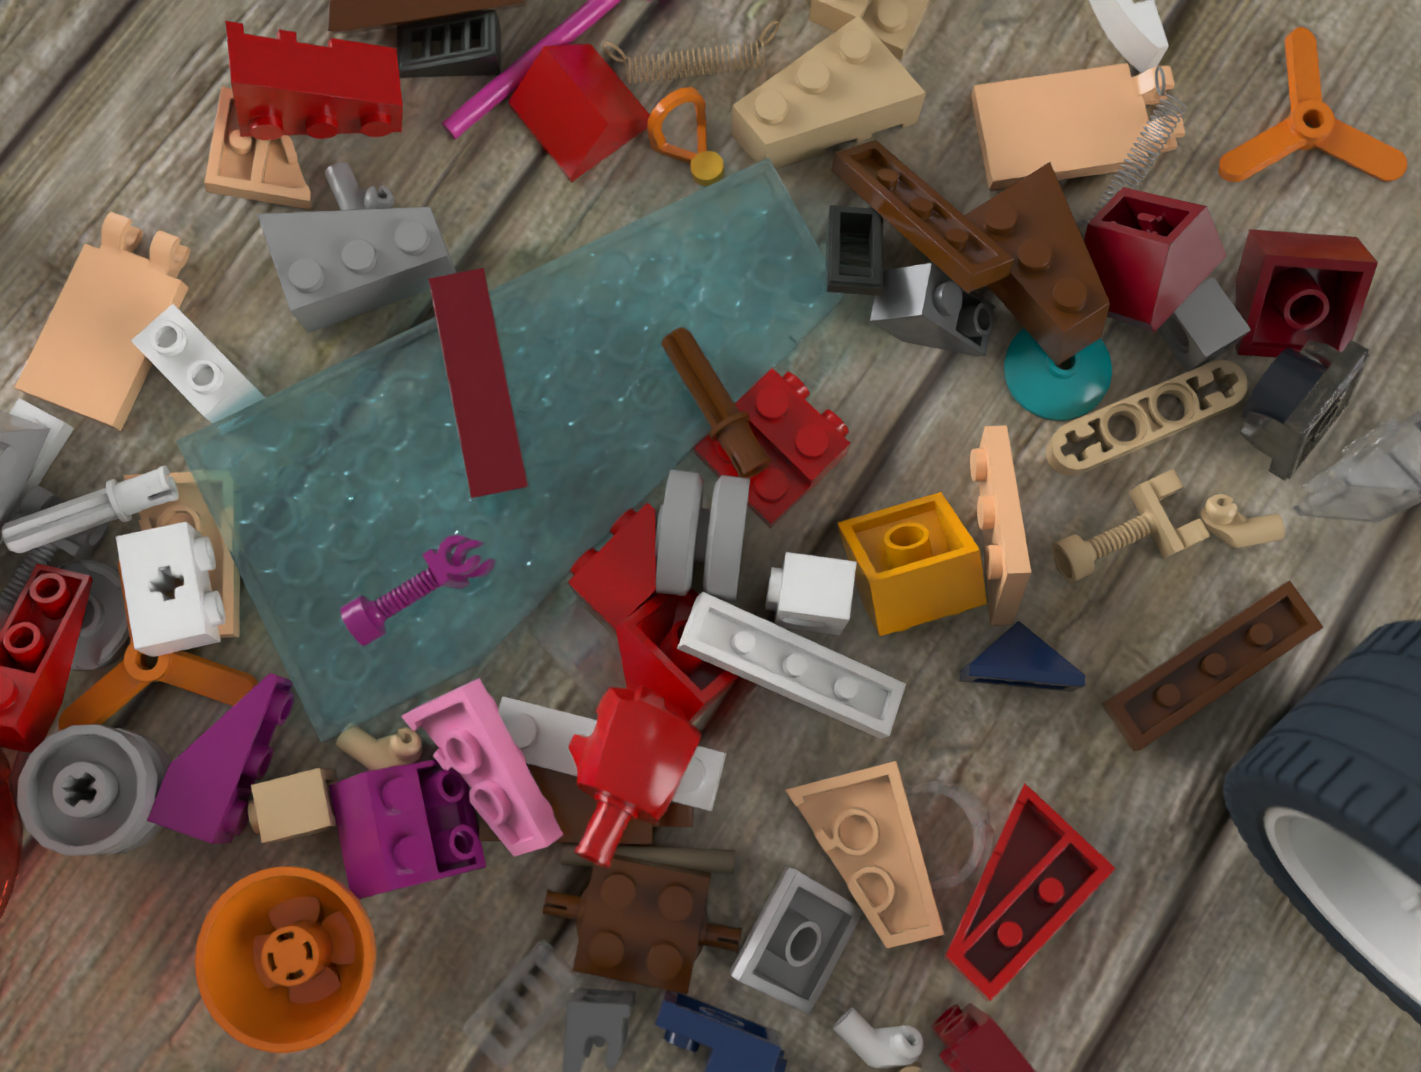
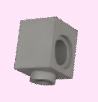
M1212 276L1202 282L1157 330L1186 372L1206 364L1232 348L1251 329Z

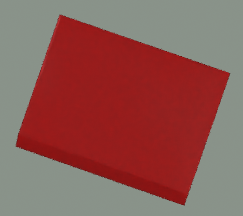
M592 44L544 46L508 102L512 111L571 183L646 130L650 117L647 110Z

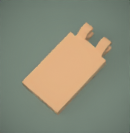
M1124 63L974 85L971 100L989 190L1009 188L1049 162L1058 180L1118 172V169L1126 171L1121 164L1137 169L1126 163L1124 159H1129L1144 168V164L1136 162L1127 154L1131 153L1146 163L1149 160L1138 156L1130 150L1135 148L1148 156L1147 152L1137 148L1134 143H1139L1152 152H1158L1156 149L1138 141L1137 137L1149 141L1157 148H1162L1160 144L1152 142L1140 134V132L1148 133L1143 129L1144 126L1152 128L1146 123L1149 120L1145 105L1161 103L1160 99L1167 100V96H1160L1156 89L1155 70L1157 67L1151 68L1135 77H1131L1129 64ZM1159 66L1164 71L1165 90L1173 89L1175 84L1171 66ZM1159 71L1158 81L1160 90L1162 91V78ZM1167 115L1174 121H1178L1177 117ZM1179 117L1180 122L1176 123V128H1173V133L1170 134L1169 139H1166L1167 143L1163 144L1164 148L1160 152L1176 149L1178 146L1176 138L1184 137L1185 129L1182 117ZM1161 119L1170 126L1175 127V124L1173 122ZM1156 123L1157 125L1165 129L1167 132H1172L1170 128ZM1155 130L1162 136L1168 137L1167 133ZM1148 133L1149 135L1153 136V137H1154L1155 139H1157L1158 141H1160V142H1162V143H1165V140H1164L1163 138H1159V137H1156V136H1154V135Z
M110 212L102 225L100 248L84 244L14 388L24 394L121 431L153 365L131 340L170 305L174 304L178 309L180 308L189 287L182 280L177 279V276L186 264L191 249L179 244L181 240L179 237L158 230L151 242L150 260L133 254V251L138 247L142 239L143 231L131 226V219Z

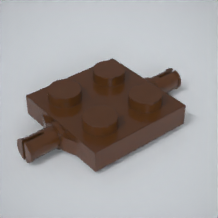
M614 854L609 868L596 864L593 865L591 880L584 890L582 897L555 892L550 889L546 893L542 914L577 920L576 928L579 941L573 971L688 994L694 962L702 952L703 945L738 953L742 928L708 922L706 900L711 873Z

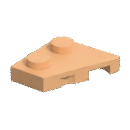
M221 86L204 180L206 192L311 210V192L305 183L291 137L284 135L279 139L270 141L259 140L252 136L240 137L232 88Z

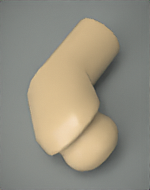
M1216 494L1211 496L1201 511L1202 522L1206 529L1233 548H1243L1279 541L1285 536L1284 523L1279 514L1274 513L1246 519L1237 511V505L1232 503L1233 498L1228 495Z

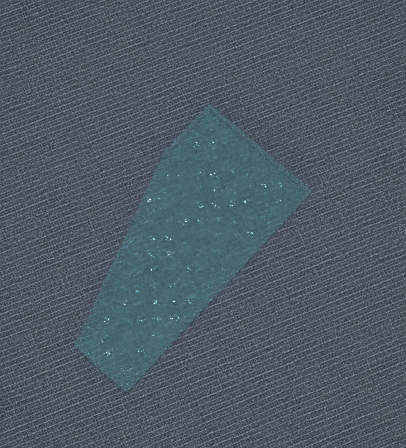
M769 157L489 291L530 487L471 498L436 317L176 441L321 742H328L339 736L342 732L359 726L479 665L571 573L570 569L576 560L591 547L596 548L610 534V528L616 520L628 509H635L669 475L670 470L675 469L694 450V447L712 430L710 424L662 347V339L667 334L679 327H684L691 332L735 403L771 368L775 369L842 301L843 293L826 292V261ZM460 535L471 540L486 543L477 549L471 550L466 556L467 560L475 554L480 555L481 560L478 567L490 558L495 559L492 571L485 577H469L470 585L463 589L443 586L436 587V590L388 618L385 621L387 633L367 646L357 642L347 629L340 612L342 606L361 595L366 596L370 601L377 600L384 594L387 595L389 591L392 592L394 588L397 589V586L412 577H416L417 574H421L422 571H426L429 566L422 554L430 549L438 550L441 542L447 537ZM458 545L452 550V554H454V551L456 550Z

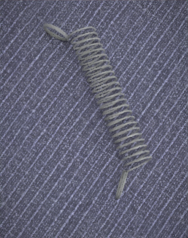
M1157 67L1155 70V85L1158 94L1173 98L1185 110H1180L1167 100H1159L1164 106L1156 105V107L1162 112L1153 110V113L1158 117L1150 116V118L1156 123L1170 128L1172 132H1167L1156 123L1147 121L1146 123L1152 128L1144 126L1143 129L1156 137L1163 138L1165 143L1158 141L1148 133L1140 132L1143 137L1160 144L1162 148H1157L1149 141L1137 137L1138 141L1156 149L1159 153H1153L1145 146L1134 143L1140 150L1153 154L1155 159L1148 157L1135 148L1130 150L1140 157L1149 159L1152 164H1147L1131 153L1127 155L1136 162L1147 165L1149 170L1143 169L1129 159H1124L1129 165L1143 170L1146 175L1138 173L1125 164H1121V166L1127 171L1139 175L1142 180H1137L1123 170L1118 169V172L1129 179L1137 181L1139 186L1133 185L1119 175H1114L1118 180L1133 186L1136 190H1138L1137 187L1141 186L1140 182L1144 181L1143 177L1147 176L1146 171H1150V166L1154 165L1153 160H1157L1156 155H1160V150H1163V144L1167 143L1166 139L1170 138L1173 128L1177 126L1176 123L1180 122L1179 117H1183V112L1187 110L1182 102L1171 95L1164 94L1166 84L1162 67ZM1159 71L1162 78V91L1160 90L1158 81ZM1162 101H1164V102H1166V103L1172 105L1174 108L1169 107L1168 105H1166V104L1163 103ZM1159 107H1162V108L1168 110V111L1171 112L1172 114L1165 112L1164 110H1162V109L1159 108ZM1169 109L1180 112L1181 116H1177L1174 112H1172ZM1156 112H1158V113L1164 115V116L1167 117L1168 119L1163 118L1162 116L1158 115ZM1165 114L1177 117L1178 121H1174ZM1153 118H1156V119L1160 120V121L1163 122L1164 124L1159 123L1158 121H1156V120L1153 119ZM1161 119L1173 122L1175 124V127L1170 126ZM1155 130L1167 133L1168 137L1162 136ZM1111 180V182L1119 188L1122 189L1123 187H1125L1121 183L1115 180ZM1108 185V188H1110L1114 192L1118 193L1120 191L1119 189ZM1105 191L1112 198L1115 196V194ZM1102 196V198L1107 202L1111 200L1105 196ZM1100 201L1098 202V203H1099L1100 205H1102L1103 207L1106 205V204L1103 203V202H1100ZM1095 207V209H1097L1098 211L1102 209L1099 207ZM1085 219L1080 222H1077L1076 224L1078 227H1081L1083 225H1087L1088 223Z

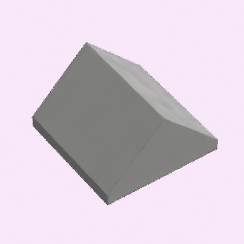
M785 865L730 967L731 976L810 1015L863 914L862 909L825 886Z

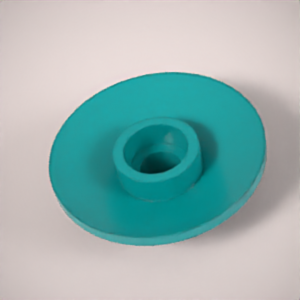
M1023 328L1013 338L1007 349L1004 359V377L1011 395L1026 411L1039 418L1051 421L1073 420L1092 411L1105 397L1112 379L1110 354L1102 339L1099 338L1069 358L1071 369L1062 370L1055 365L1049 355Z

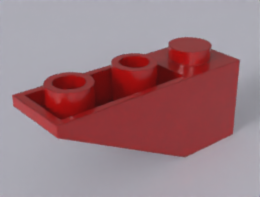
M37 563L0 632V747L32 753L45 740L63 702L93 582L90 575Z

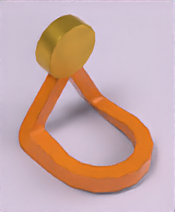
M684 87L677 89L664 97L650 114L647 124L650 146L654 151L662 155L689 163L692 178L697 184L702 186L718 184L725 174L724 161L716 152L707 151L706 103L702 95L695 88ZM683 103H694L697 120L698 154L668 144L661 131L665 117L675 107Z

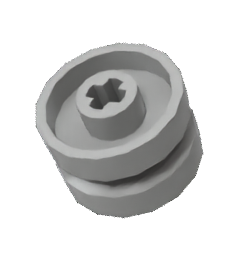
M670 470L664 504L660 505L656 531L655 556H658L656 593L685 596L693 585L696 562H704L703 591L720 600L736 602L750 478L722 475L714 485L711 509L702 508L704 480L700 473Z
M98 724L72 725L48 736L29 755L18 779L17 806L25 829L43 847L65 856L125 854L149 843L163 828V826L148 822L147 819L168 766L171 763L169 755L152 738L131 730Z

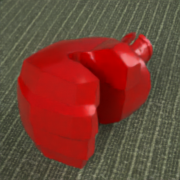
M644 685L639 686L635 690L610 687L601 698L595 710L598 718L590 736L574 734L568 746L577 767V786L597 803L586 830L573 852L604 868L610 867L611 859L630 819H638L656 824L671 803L701 740L700 730L686 718L683 710L665 700L662 694Z

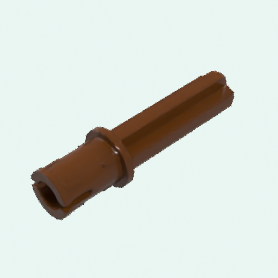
M679 327L667 334L662 339V347L710 424L712 430L709 436L712 441H719L723 450L726 451L739 477L752 478L764 471L772 463V460L753 434L748 424L750 419L746 411L739 412L691 332L684 327Z

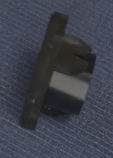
M1309 340L1300 352L1292 347H1287L1271 363L1244 405L1241 416L1245 419L1242 423L1244 427L1240 431V434L1255 449L1272 458L1269 472L1284 481L1287 478L1290 480L1351 403L1370 356L1368 354L1369 349L1351 340L1343 351L1340 352L1328 344Z

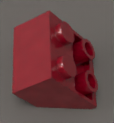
M1125 187L1087 224L1084 238L1086 248L1110 302L1107 317L1151 332H1155L1227 256L1207 206Z

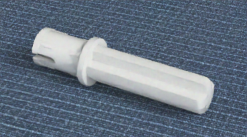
M166 466L158 467L156 470L119 483L115 479H111L106 482V488L5 523L1 528L2 536L10 551L23 553L116 519H120L123 523L131 521L132 514L169 501L178 500L177 486L172 476L166 477L170 475V471Z

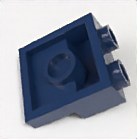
M666 990L655 1025L665 1029L664 1040L680 1048L698 1052L700 1043L708 1046L705 1053V1072H785L787 1059L783 1058L784 1050L781 1049L776 1030L686 994Z

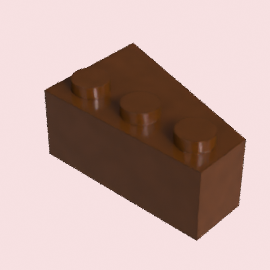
M1050 162L964 215L1014 258L1009 277L987 286L1057 366L1102 337L1110 302Z

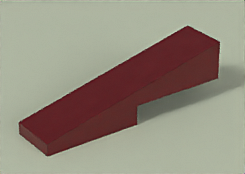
M484 268L428 278L471 498L530 487Z

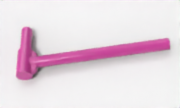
M588 0L444 120L441 124L445 131L456 140L519 86L544 46L569 45L621 0Z

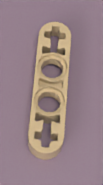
M1222 359L1212 361L1068 422L1057 429L1047 443L1046 457L1048 463L1055 471L1062 475H1080L1225 413L1245 396L1248 387L1246 374L1240 366L1232 361ZM1213 380L1216 382L1226 381L1230 389L1224 394L1221 391L1215 392L1198 401L1196 393L1202 391ZM1173 395L1182 402L1184 415L1181 420L1171 421L1162 417L1157 408L1159 396ZM1122 415L1131 419L1136 429L1134 439L1123 442L1113 438L1108 429L1110 417ZM1093 433L1095 434L1097 443L1087 447L1079 455L1080 461L1074 455L1064 456L1061 452V448L1067 443L1066 437L1069 438L1072 444H1078L1089 439Z

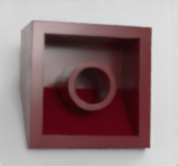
M1249 229L1236 276V309L1251 330L1235 344L1236 353L1246 356L1277 358L1287 347H1292L1309 358L1311 355H1317L1321 361L1345 363L1378 262L1358 237Z

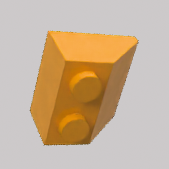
M942 492L837 523L848 561L856 562L855 582L862 604L879 637L893 632L905 631L916 625L946 616L957 615L966 610L987 604L980 549Z

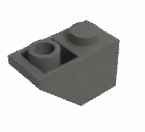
M933 263L883 271L882 296H875L870 322L902 342L972 356H986L989 335L993 328L995 306L974 291L967 293Z

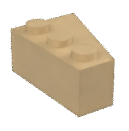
M858 15L736 102L732 109V136L760 170L766 173L824 154L826 148L855 139V142L858 143L872 138V133L897 125H901L904 128L916 124L926 92Z

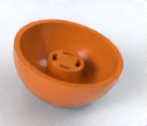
M282 866L260 870L242 878L228 888L214 903L202 924L195 952V973L200 995L212 1018L227 1034L251 1048L271 1053H292L307 1050L337 1034L351 1021L365 1001L376 968L377 948L371 920L359 899L337 879L323 872L298 866ZM307 942H309L312 947L313 958L310 957V949L307 945Z

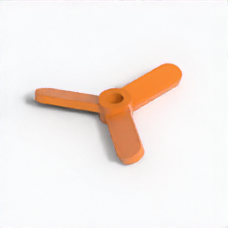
M1297 27L1285 37V53L1291 114L1284 121L1224 154L1220 158L1218 166L1220 177L1229 182H1240L1297 149L1310 150L1316 148L1379 181L1392 182L1400 178L1406 172L1408 165L1407 158L1403 152L1334 118L1331 108L1322 102L1317 42L1313 33L1307 28ZM1304 122L1309 123L1313 128L1308 127Z
M119 560L118 570L130 644L124 653V660L62 712L58 720V729L61 731L72 725H101L148 684L154 681H162L234 706L258 684V681L246 672L185 651L158 656L156 666L150 669L145 661L146 654L134 649Z

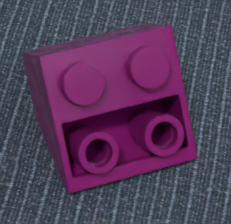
M436 760L366 771L329 785L348 886L358 899L487 867L482 843L479 841V829L474 807L470 803V788L468 783L454 768L447 771Z

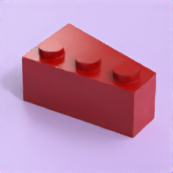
M225 21L231 86L240 137L252 136L259 140L270 141L279 139L284 135H308L316 139H328L337 134L362 133L368 137H383L391 132H402L403 102L396 48L336 38L329 39L328 47L297 42L296 32L279 29L277 39L244 34L243 23Z
M1024 783L944 959L986 1002L992 1001L1116 868Z

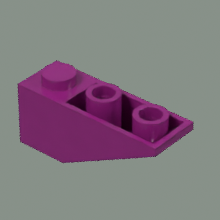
M269 673L168 766L147 821L211 844L232 843L234 835L239 836L249 820V802L247 801L252 791L251 785L256 780H261L271 764L273 748L269 747L275 729L277 725L284 724L291 712L294 694L290 691L294 681Z

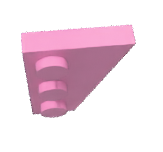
M480 678L421 704L401 716L413 732L422 727L439 747L433 754V757L443 769L448 771L454 768L471 787L469 794L470 803L514 857L548 847L564 835L554 818L550 803L543 797L526 765L524 754L515 745L498 713L495 700L487 693Z

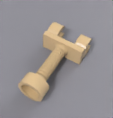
M1172 469L1139 484L1128 493L1140 516L1086 541H1083L1077 534L1065 537L1052 544V555L1063 577L1068 582L1075 583L1095 572L1094 561L1096 559H1100L1149 535L1154 540L1163 559L1190 548L1211 536L1201 518L1174 530L1159 502L1175 494L1177 490L1184 488L1177 473Z

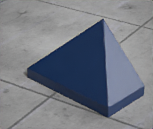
M1018 621L960 670L959 681L1072 692L1085 687V674Z

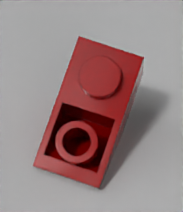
M648 502L638 512L633 508L624 512L610 528L609 532L613 537L599 551L594 547L588 549L576 560L570 569L574 576L567 583L572 591L615 633V628L622 620L658 595L656 593L658 556H655L657 516L656 510Z

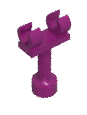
M460 535L447 537L441 542L438 550L430 549L422 554L429 566L426 571H422L421 574H417L416 577H412L397 586V589L394 588L392 592L389 591L387 595L384 594L377 600L370 601L366 596L361 595L340 608L342 619L356 641L363 646H367L387 633L385 621L430 594L436 590V587L443 586L456 589L467 587L470 585L469 577L482 578L488 575L495 565V559L490 558L478 567L481 560L480 555L475 554L467 560L466 556L471 550L477 549L486 543L471 540ZM458 545V547L454 551V554H452V550Z

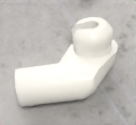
M853 1007L844 1013L833 1027V1030L872 1068L910 1065L917 1060L924 1049L923 1035L914 1026L903 1025L874 1029Z

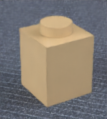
M316 768L251 785L253 800H250L248 803V816L253 831L256 834H260L261 842H284L337 828L329 785L338 782L336 770Z

